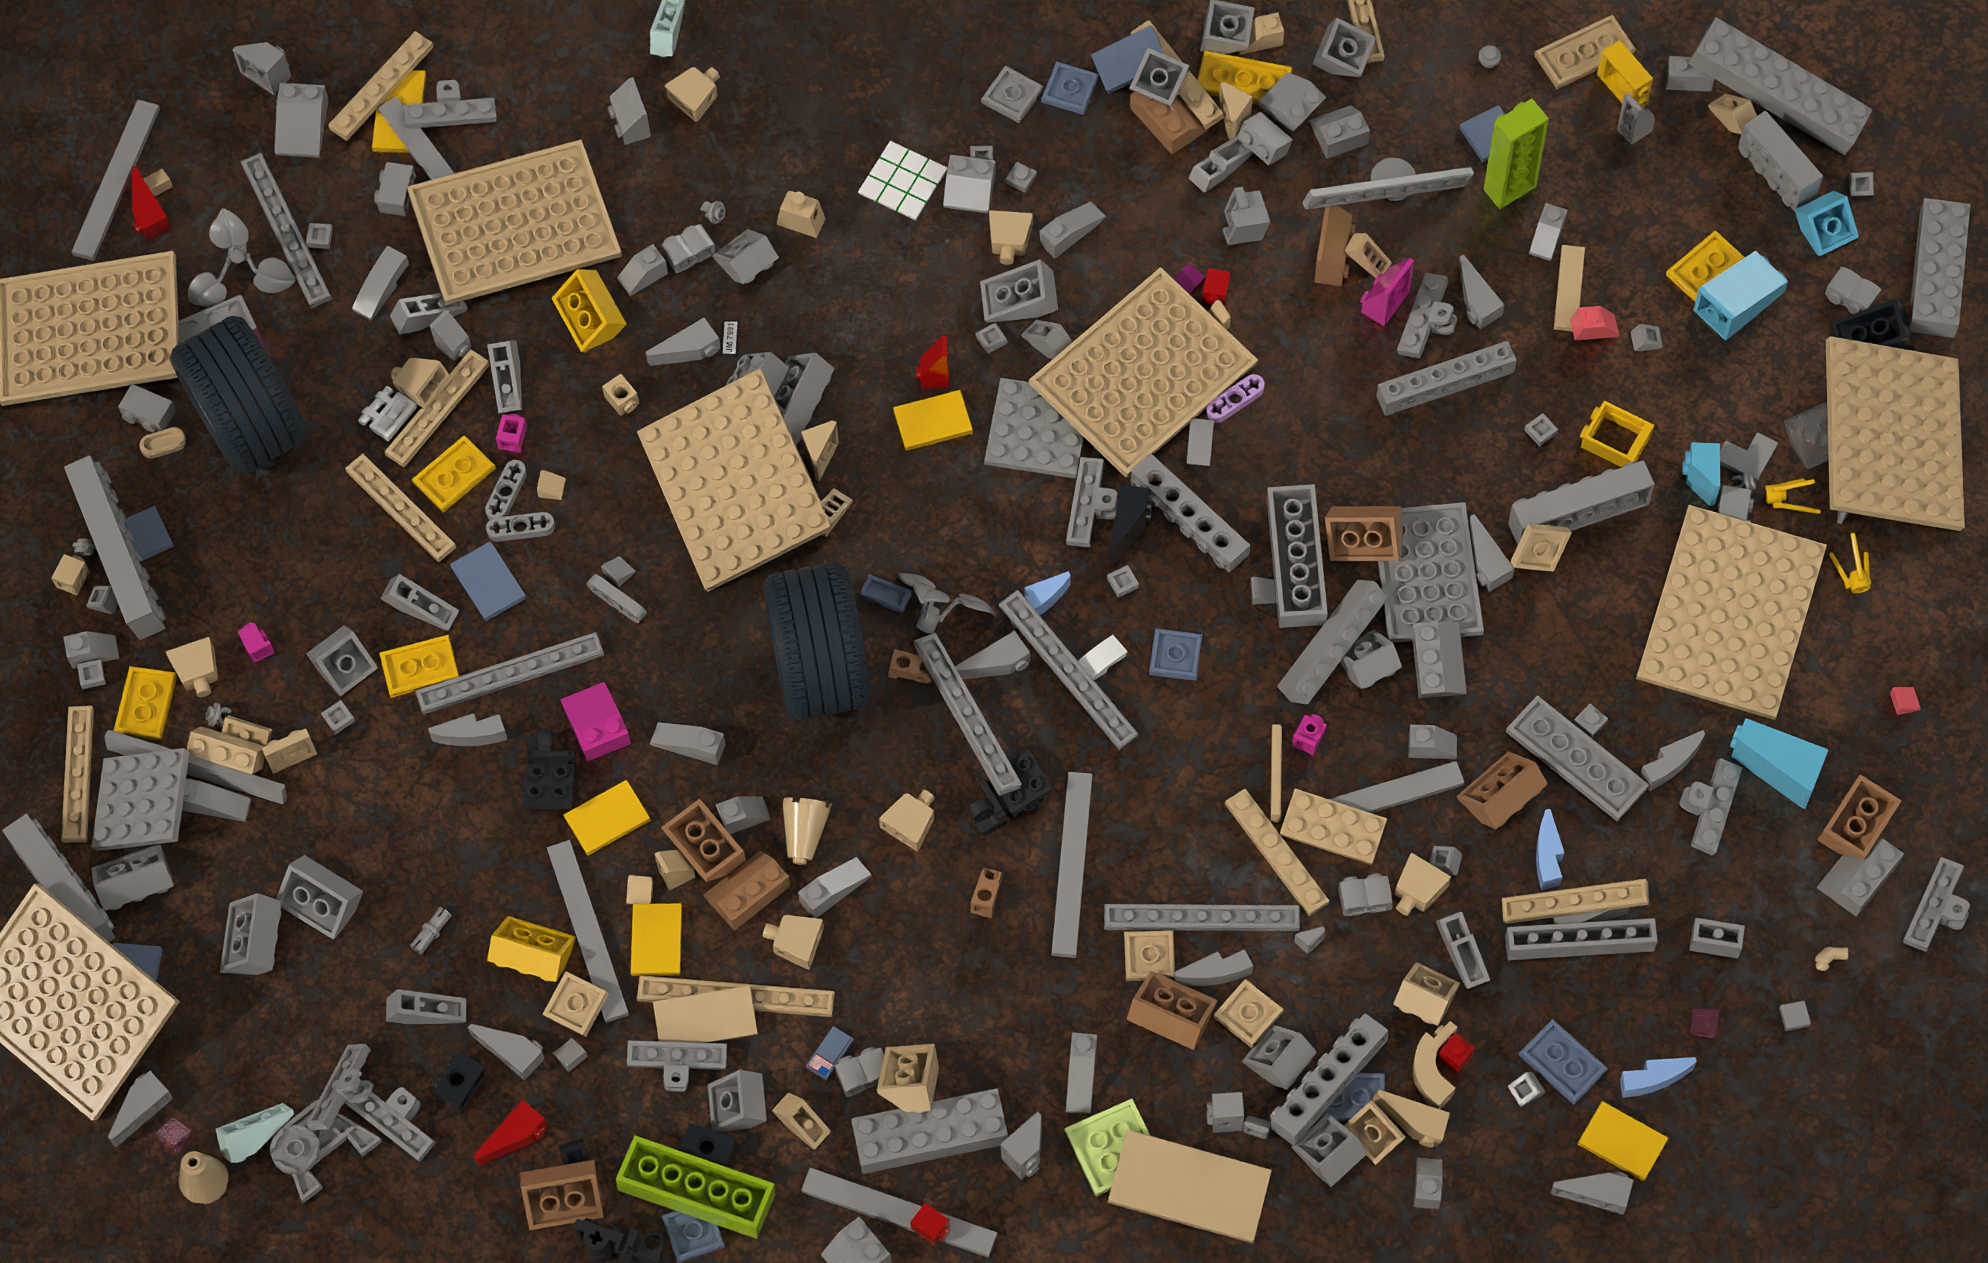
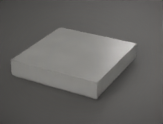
M1005 66L982 97L981 103L1020 123L1042 93L1043 86Z

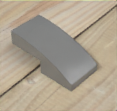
M1191 419L1187 453L1188 465L1210 466L1214 420Z

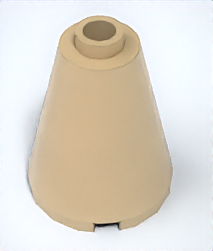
M784 798L783 813L787 855L789 859H792L793 864L806 865L807 861H812L830 813L831 804L826 805V802L800 798L797 802H792L793 798Z
M197 1151L189 1152L182 1158L179 1187L182 1194L193 1203L210 1204L218 1200L225 1193L229 1175L225 1165L219 1159Z

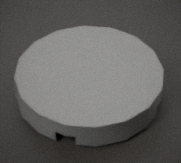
M1392 157L1383 159L1372 169L1370 181L1416 174L1408 162ZM1409 195L1390 197L1388 200H1403Z
M291 1125L292 1127L280 1130L273 1138L270 1146L271 1158L276 1167L284 1173L292 1175L303 1174L312 1169L318 1162L321 1153L320 1142L315 1133L308 1127Z

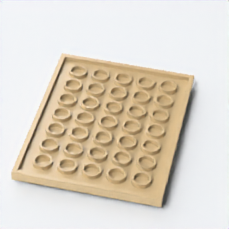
M582 140L407 187L445 305L622 257Z
M173 251L0 279V404L2 406L177 378L169 359L172 349L179 344L176 255Z
M1160 267L1031 377L1029 384L1127 478L1131 474V470L1148 455H1153L1189 424L1191 419H1194L1204 411L1215 398L1228 390L1257 364L1258 359Z
M1829 336L1826 339L1830 509L1961 531L1965 528L1958 359Z
M760 368L637 431L707 592L833 529L766 377Z
M1689 505L1636 679L1775 720L1827 545Z
M34 884L0 932V1043L92 1121H97L180 1001L40 884Z

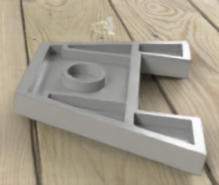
M318 1100L287 1122L277 1132L283 1128L292 1127L291 1125L308 1127L306 1123ZM337 1113L335 1121L329 1130H312L320 1142L321 1153L318 1162L347 1139L362 1157L382 1142L381 1138L340 1113ZM309 1170L303 1174L293 1175L302 1203H305L323 1188Z

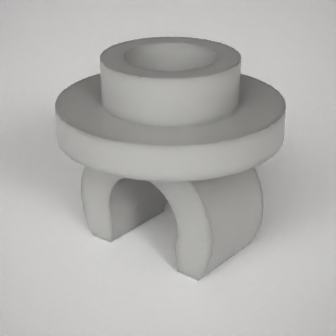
M720 201L713 203L704 202L701 207V211L706 212L705 217L711 223L718 224L725 217L724 204Z
M1744 472L1743 476L1738 475L1732 478L1734 485H1739L1735 487L1751 490L1750 495L1753 494V489H1756L1754 475L1749 476V472Z
M215 703L213 707L209 706L206 713V720H208L209 726L214 727L217 724L219 727H223L225 720L221 718V714L228 716L231 710L227 707L220 709L219 703Z

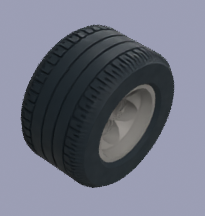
M229 316L172 349L169 359L177 377L211 437L235 472L250 473L256 467L259 468L268 463V460L275 459L291 450L293 446L300 445L305 440L308 429L291 393L263 345L242 317Z
M838 562L826 563L825 566L824 564L811 566V569L810 567L799 568L797 571L794 569L783 571V574L777 572L769 575L763 582L764 597L787 715L795 720L808 719V716L815 718L823 716V713L824 715L836 714L837 711L841 713L851 711V708L858 710L865 707L871 700L870 681L858 612L847 568Z

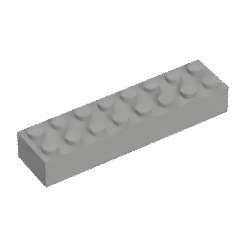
M1717 17L1707 29L1688 62L1690 65L1843 155L1853 146L1873 110Z
M90 455L65 466V471L126 624L139 640L166 629L163 622L166 616L161 606L158 607L156 603L158 596L154 588L150 587L148 583L150 576L146 568L142 567L140 563L142 556L137 547L135 548L132 543L135 539L131 530L126 528L124 522H127V519L122 509L118 508L117 503L119 499L115 491L111 490L109 486L111 479L107 471H104L100 462H95Z

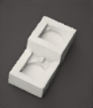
M1112 635L1090 650L1078 662L1091 678L1095 680L1105 674L1110 666L1125 658L1128 651Z

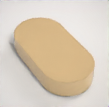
M172 427L144 436L140 441V449L145 457L156 458L183 449L187 439L183 430Z

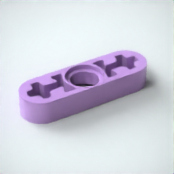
M1255 374L1249 375L1219 395L1207 406V418L1214 420V423H1221L1256 400L1264 392L1265 383L1263 378ZM1250 384H1258V389L1256 390L1254 387L1250 389ZM1233 394H1238L1242 397V401L1232 403L1229 397ZM1213 408L1216 410L1221 409V414L1217 412L1213 414Z

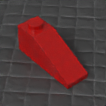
M135 166L132 168V213L135 218V222L132 224L138 235L143 233L146 240H149L170 229L171 226L167 216Z
M941 336L921 356L920 366H916V380H921V388H949L947 336Z
M522 1100L473 1155L475 1162L479 1166L530 1145L535 1139L539 1140L547 1130L545 1118Z

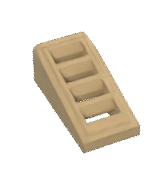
M1367 233L1354 234L1345 248V252L1375 278L1379 274L1383 275L1392 263Z
M834 488L821 501L824 510L832 514L831 517L827 515L832 528H834L853 503L851 498ZM834 497H837L838 499L842 500L844 503H843L842 505H840L839 503H837V502L834 501L833 499H834ZM831 504L838 508V510L835 511L828 507V505ZM831 530L822 535L827 537Z

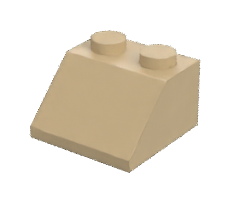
M1416 962L1404 978L1393 1005L1398 1006L1405 1013H1412L1421 1017L1426 1023L1438 1026L1445 1016L1460 983Z

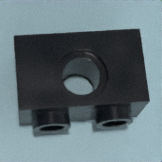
M459 1052L456 1058L452 1057L448 1062L447 1071L444 1076L436 1080L433 1086V1095L436 1101L461 1114L487 1075V1071L484 1065ZM456 1078L464 1079L461 1085H452Z
M689 1123L679 1151L729 1168L738 1145L735 1137ZM705 1146H712L714 1148L709 1154L701 1152Z

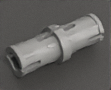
M439 907L430 921L423 924V930L413 943L410 944L411 948L423 955L433 939H437L440 936V930L452 915L447 910Z

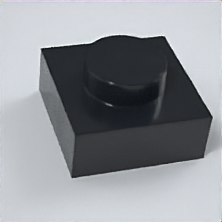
M583 1138L559 1145L564 1165L589 1161Z

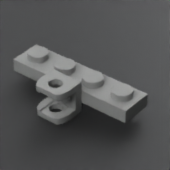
M445 80L437 83V102L404 105L406 129L496 122L494 98L460 100L459 85L456 80ZM450 86L452 90H444V87Z
M1425 273L1397 348L1399 355L1421 358L1431 330L1432 333L1449 335L1454 332L1458 321L1456 315L1452 314L1454 309L1450 304L1441 302L1449 282L1447 276Z
M1080 458L1066 538L1067 545L1090 547L1095 517L1096 519H1115L1118 504L1117 491L1109 488H1100L1105 464L1104 459Z
M1720 758L1716 762L1709 786L1701 782H1694L1691 784V787L1683 790L1679 803L1680 806L1697 816L1700 814L1691 843L1692 847L1710 855L1716 853L1742 767Z
M1943 857L1940 858L1903 943L1927 952L1939 923L1956 930L1963 928L1969 915L1970 904L1965 899L1953 895L1964 870L1963 865Z
M628 1041L627 1067L664 1068L665 1090L684 1092L688 1086L689 1069L726 1070L727 1044ZM678 1077L680 1081L673 1082L672 1078Z
M366 1044L347 1045L306 1123L311 1130H329L345 1100L349 1104L361 1103L367 1100L374 1085L368 1080L359 1079L362 1075L360 1069L365 1064L371 1050Z
M402 1087L394 1091L386 1102L382 1101L372 1092H370L367 1100L364 1102L349 1104L346 1100L344 1102L419 1162L435 1144L431 1138L410 1123L420 1109L421 1103Z

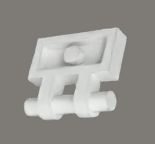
M386 386L382 392L378 391L374 396L375 400L369 407L366 406L362 410V415L358 422L365 426L369 420H373L369 425L370 430L389 442L417 409V405L399 392L393 398L389 397L393 390ZM382 405H386L380 414L377 413Z

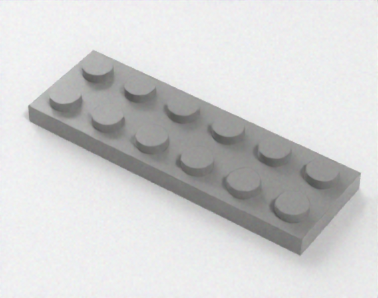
M1538 695L1506 729V733L1617 822L1649 787L1647 782Z

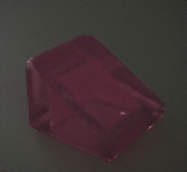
M1693 1009L1690 1034L1714 1038L1717 1031L1719 1010Z
M172 1118L158 1129L155 1134L168 1146L178 1151L193 1132L175 1118Z

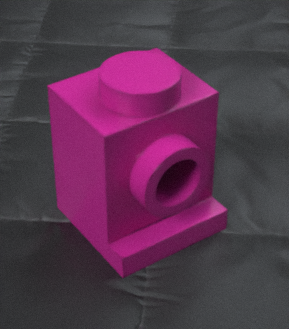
M502 414L496 436L498 449L521 453L527 429L525 418L517 414Z
M249 623L238 631L253 663L274 654V650L264 630H258L255 623Z
M1311 714L1310 717L1304 715L1293 736L1292 746L1314 755L1326 732L1327 724L1323 723L1324 720L1318 715Z

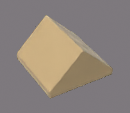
M1226 82L1220 83L1219 107L1225 118H1223L1228 138L1231 140L1238 135L1242 123L1251 117L1252 96Z
M830 421L801 432L805 456L815 480L820 481L839 444L837 422Z
M1373 1100L1344 1125L1345 1128L1357 1137L1366 1150V1155L1375 1165L1405 1138L1403 1133Z

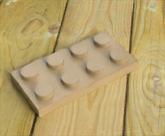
M1294 789L1280 836L1372 865L1387 818Z

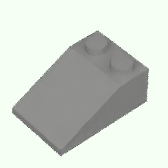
M280 83L276 109L275 155L320 158L328 106V95L324 85Z
M1041 259L980 281L984 319L987 323L1037 318L1058 310L1054 273Z

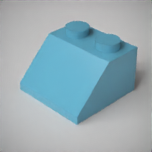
M1832 191L1795 209L1800 230L1818 256L1826 254L1859 237L1850 205L1845 195Z
M1691 442L1689 451H1685V461L1682 462V475H1686V484L1709 506L1715 505L1720 489V443Z

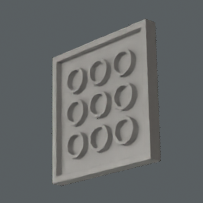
M1000 378L984 464L1077 478L1084 437L1029 382Z
M181 748L104 758L91 848L96 851L178 842L189 751Z

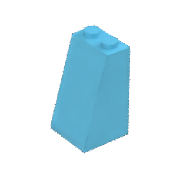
M1754 251L1700 287L1693 311L1726 341L1785 292L1788 281L1781 271H1777L1770 265L1769 260L1765 256L1759 255Z
M1747 718L1743 726H1737L1730 745L1731 748H1734L1732 758L1798 806L1806 809L1828 749Z

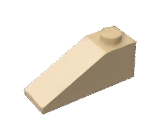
M1378 1090L1373 1096V1102L1408 1135L1420 1141L1421 1145L1437 1147L1442 1142L1449 1112L1382 1090Z

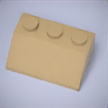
M935 1044L886 1047L877 1087L878 1094L905 1112L922 1113L931 1111L939 1072Z

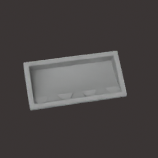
M242 295L179 320V344L184 343V341L194 335L197 336L198 333L209 329L212 325L221 322V320L229 316L242 317L251 327L257 338L261 337Z

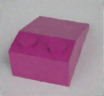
M1409 258L1391 266L1383 275L1379 274L1372 290H1367L1361 298V313L1383 326L1386 325L1410 293L1413 259Z
M605 682L560 700L587 762L631 744L628 731Z

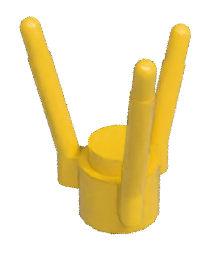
M1802 478L1781 484L1765 485L1766 503L1773 504V509L1784 508L1808 513H1821L1820 509L1782 503V500H1786V490L1814 484V479L1805 480Z
M1851 533L1857 570L1850 573L1849 579L1835 555L1831 552L1829 556L1842 577L1846 589H1851L1852 593L1857 594L1870 589L1868 552H1864V570H1862L1856 535Z

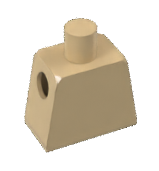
M691 67L664 86L666 98L697 122L717 97V89L714 82L720 78V75L712 67L704 74L695 67Z
M788 191L779 211L777 225L817 238L824 224L825 216L818 200L805 196L802 192Z
M989 210L992 253L1001 254L1000 262L1005 265H1011L1014 262V255L1023 256L1025 254L1033 228V213Z
M410 358L402 368L395 367L391 372L393 384L399 393L426 409L450 376L440 361Z
M209 637L166 651L170 663L186 691L195 689L198 697H205L211 694L209 684L218 680L214 647Z
M923 790L917 799L908 793L904 794L879 818L880 828L918 852L935 818L934 810L929 807L935 797L926 790Z
M1411 853L1396 886L1395 895L1401 898L1396 909L1407 916L1414 907L1420 911H1426L1449 887L1451 876Z
M784 915L780 926L769 923L765 925L763 937L775 940L773 949L776 955L810 970L824 929L823 920Z

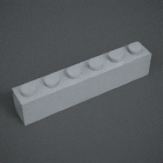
M1356 581L1277 687L1290 702L1308 704L1388 599V596L1375 581Z
M1655 918L1507 927L1505 935L1507 960L1651 952L1655 950L1657 944Z

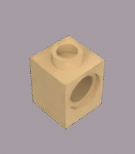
M619 374L602 386L604 397L620 416L633 411L639 404L637 392L622 374ZM622 394L627 395L625 398L622 399L617 398L619 395Z
M64 554L52 576V580L56 588L78 595L90 571L83 558Z

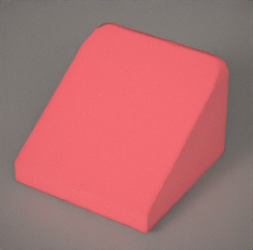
M1914 687L1892 688L1890 695L1897 715L1921 709Z

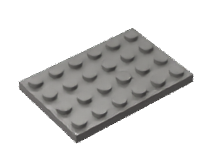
M1465 502L1401 508L1403 532L1399 561H1378L1381 589L1388 596V599L1383 604L1388 640L1392 643L1412 641L1411 628L1414 623L1435 621L1459 623L1460 637L1483 635L1484 629Z

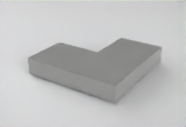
M1758 432L1748 450L1725 441L1720 450V465L1743 476L1744 472H1749V476L1754 475L1757 483L1777 448L1778 442Z

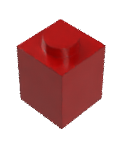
M1208 268L1203 288L1202 303L1212 306L1215 301L1219 300L1225 307L1230 284V272Z
M1454 1033L1440 1050L1438 1061L1458 1075L1473 1057L1475 1047Z
M926 1202L910 1221L911 1229L934 1246H936L939 1240L943 1242L951 1231L949 1229V1219Z

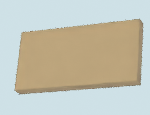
M1611 15L1535 51L1534 56L1556 89H1559L1597 71L1601 52L1620 40L1632 54L1635 53V47L1615 17Z
M750 985L653 1002L659 1042L712 1043L758 1035Z

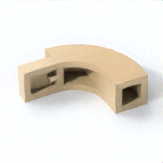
M1451 1021L1445 1027L1443 1025L1439 1026L1434 1032L1433 1037L1427 1032L1424 1034L1417 1046L1413 1063V1078L1420 1096L1430 1107L1440 1110L1454 1096L1455 1087L1441 1076L1436 1067L1437 1055L1454 1033L1457 1032L1458 1027Z

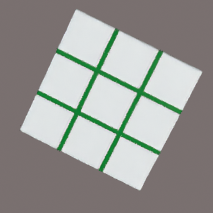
M890 141L858 193L916 220L946 173L947 167Z

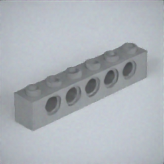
M1505 341L1378 384L1376 397L1384 415L1387 416L1515 372L1517 360L1509 342Z
M1152 454L1148 455L1131 470V485L1149 488V497H1153L1152 505L1154 507L1158 506L1170 522H1175L1179 525L1180 530L1186 537L1193 538L1202 552H1208L1218 567L1225 568L1230 573L1250 555V544ZM1159 482L1160 485L1152 486L1150 483ZM1168 497H1175V498H1177V500H1176V501H1168L1167 498H1168ZM1185 512H1191L1194 515L1191 517H1187L1183 514ZM1202 527H1207L1210 529V531L1202 532L1199 529ZM1222 542L1225 543L1227 546L1221 548L1218 547L1216 544Z
M1366 1013L1360 1019L1356 1018L1349 1026L1350 1031L1345 1036L1341 1035L1335 1041L1334 1049L1329 1054L1325 1053L1319 1059L1318 1067L1313 1072L1311 1070L1307 1072L1302 1079V1085L1298 1089H1292L1286 1098V1103L1282 1107H1276L1270 1116L1271 1129L1293 1146L1297 1144L1355 1076L1388 1041V1030ZM1356 1040H1362L1365 1042V1044L1359 1046L1355 1045L1353 1042ZM1345 1057L1350 1061L1347 1063H1341L1338 1061V1059ZM1331 1075L1334 1079L1326 1081L1322 1077ZM1308 1093H1316L1318 1097L1308 1098L1306 1095ZM1294 1110H1299L1303 1114L1300 1116H1293L1291 1112Z

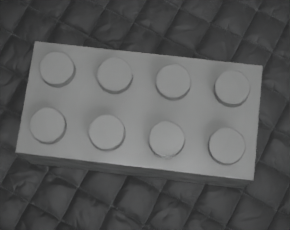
M1764 111L1745 123L1738 146L1739 151L1753 163L1756 172L1766 178L1770 188L1780 194L1784 204L1791 207L1795 212V209L1815 200L1823 175L1774 119Z

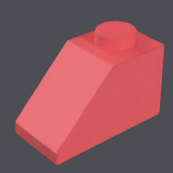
M1602 306L1579 307L1570 319L1575 340L1619 336L1615 314Z

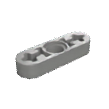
M512 460L506 464L485 507L489 520L508 516L527 476L523 462ZM517 468H519L520 473H516V474L514 475V477H513L514 483H513V482L511 481V479H512V472H511V470H512V471H515ZM503 487L513 489L509 496H502L500 490ZM498 500H499V501L501 502V504H500L501 513H500V512H497L495 515H493L492 510H496V509L498 508V506H499Z
M547 512L493 518L486 525L488 537L495 542L547 536L555 529L554 519ZM543 520H546L547 522L545 528L541 527V523ZM530 521L534 523V530H532ZM518 522L527 524V528L522 532L514 530V526ZM507 524H509L511 530L509 533L507 531ZM495 526H500L499 533L495 534Z
M594 574L586 583L592 592L632 621L639 623L647 614L641 605L599 575Z

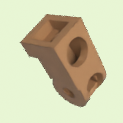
M894 649L888 677L896 679L901 677L909 680L913 679L920 683H931L932 677L919 655Z
M985 867L982 869L971 900V913L992 918L1003 872Z

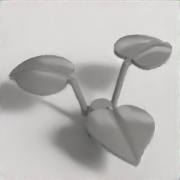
M222 208L211 224L209 237L216 246L228 248L226 263L218 279L210 272L197 275L189 286L188 300L191 304L203 307H213L224 302L227 289L220 282L223 280L230 262L240 263L246 259L253 272L257 273L254 277V285L266 293H277L286 290L295 283L296 277L292 274L289 267L277 258L264 259L260 262L257 269L250 258V254L247 253L246 243L249 233L246 225L234 213Z
M911 573L897 574L901 581L914 588L921 604L923 603L916 627L926 633L933 634L938 621L943 622L944 617L959 603L972 609L989 612L994 617L996 616L994 610L985 601L962 593L940 615V610L934 607L933 604L934 601L949 602L950 598L947 594L936 590L935 585L923 576Z

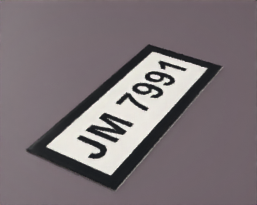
M722 320L720 356H738L740 320Z

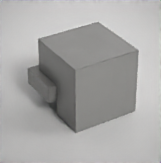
M1243 187L1233 189L1224 210L1229 227L1223 228L1227 245L1262 240L1270 224V219L1261 192L1245 193Z

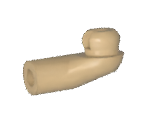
M1824 948L1815 958L1816 968L1826 971L1829 969V963L1833 959L1847 960L1848 948Z

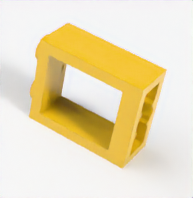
M1620 40L1601 52L1597 75L1621 103H1623L1624 95L1629 93L1643 107L1646 106L1653 81L1651 75Z
M1603 401L1600 408L1595 407L1590 418L1593 420L1590 426L1585 425L1580 434V438H1582L1581 448L1623 467L1629 462H1637L1652 436L1654 424L1607 401ZM1604 418L1638 434L1627 455L1593 439Z

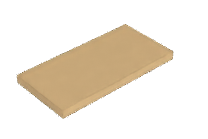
M1127 1130L1107 1203L1253 1243L1272 1170Z

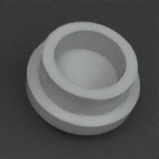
M1485 46L1479 51L1478 58L1484 67L1492 68L1500 62L1501 52L1494 46Z
M78 539V542L72 545L75 548L74 553L79 555H93L96 549L95 544H92L90 539Z

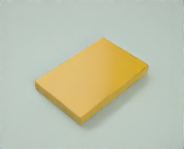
M1715 230L1667 270L1666 276L1696 302L1700 287L1745 257Z
M960 390L893 407L905 451L973 434Z
M464 435L417 474L412 481L444 513L494 471L496 467Z
M449 635L379 653L391 698L459 677Z
M130 666L114 731L131 737L161 741L177 674L175 672Z
M627 780L564 814L565 820L587 856L651 821Z
M633 904L632 976L680 975L682 904Z
M1602 1101L1579 1140L1578 1145L1644 1182L1665 1146L1668 1137Z

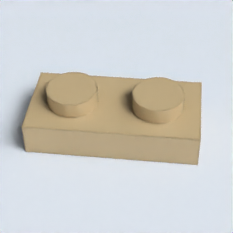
M227 716L225 717L222 733L266 746L270 742L273 729Z

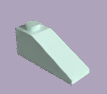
M685 0L661 1L650 30V54L660 57L673 56L677 45Z
M282 1103L216 1128L221 1155L231 1163L244 1161L246 1157L255 1154L294 1115L293 1110Z

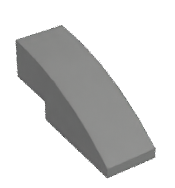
M1235 137L1212 150L1207 159L1196 164L1192 169L1189 179L1205 193L1234 172L1253 152Z
M387 245L370 271L352 307L354 312L371 321L396 289V281L409 265L407 256Z
M473 713L428 728L432 742L445 745L480 746L508 740L499 714L476 722Z
M1703 730L1660 748L1658 760L1643 766L1641 777L1649 784V791L1673 778L1690 762L1703 743L1705 737Z
M1457 912L1436 920L1446 948L1465 987L1469 989L1489 981V975L1474 936L1469 932L1463 913Z
M1245 949L1225 959H1222L1219 952H1216L1175 971L1174 981L1187 986L1224 984L1253 974V964Z

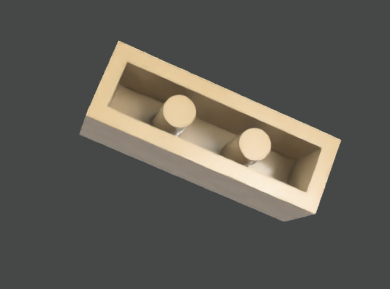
M202 726L192 730L190 733L187 750L191 756L249 774L262 770L265 759L262 750L265 746Z

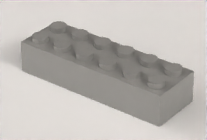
M1924 198L1919 215L1909 314L1911 332L1950 338L1955 337L1960 319L1970 204Z
M1644 460L1637 463L1632 461L1625 464L1622 468L1616 470L1608 469L1596 477L1587 476L1578 483L1572 485L1567 483L1560 486L1557 490L1551 492L1543 491L1537 494L1536 497L1517 500L1512 504L1508 525L1517 546L1528 523L1567 527L1572 531L1649 505L1655 484Z
M1315 484L1268 487L1267 508L1279 628L1324 625L1327 621L1328 613Z
M25 814L2 830L13 849L44 889L108 942L115 939L111 931L115 927L109 917L99 907L93 895L85 888L79 876L72 870L65 857L60 854L56 845L46 835L36 818L31 820Z
M998 1088L932 1102L931 1111L922 1113L905 1112L900 1108L851 1119L862 1174L1001 1146V1143L1008 1138Z

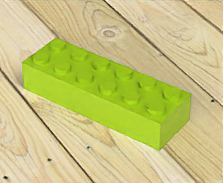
M1533 99L1519 103L1514 110L1508 114H1501L1494 121L1484 191L1499 209L1537 187L1549 118Z
M634 1136L616 1178L618 1191L756 1239L775 1197L774 1183L638 1136Z

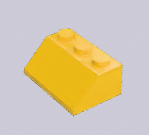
M577 269L552 297L555 306L581 352H586L613 339L626 325L597 270Z
M508 916L492 934L487 961L493 962L499 967H509L518 970L522 974H532L545 981L556 982L565 970L576 941V936Z

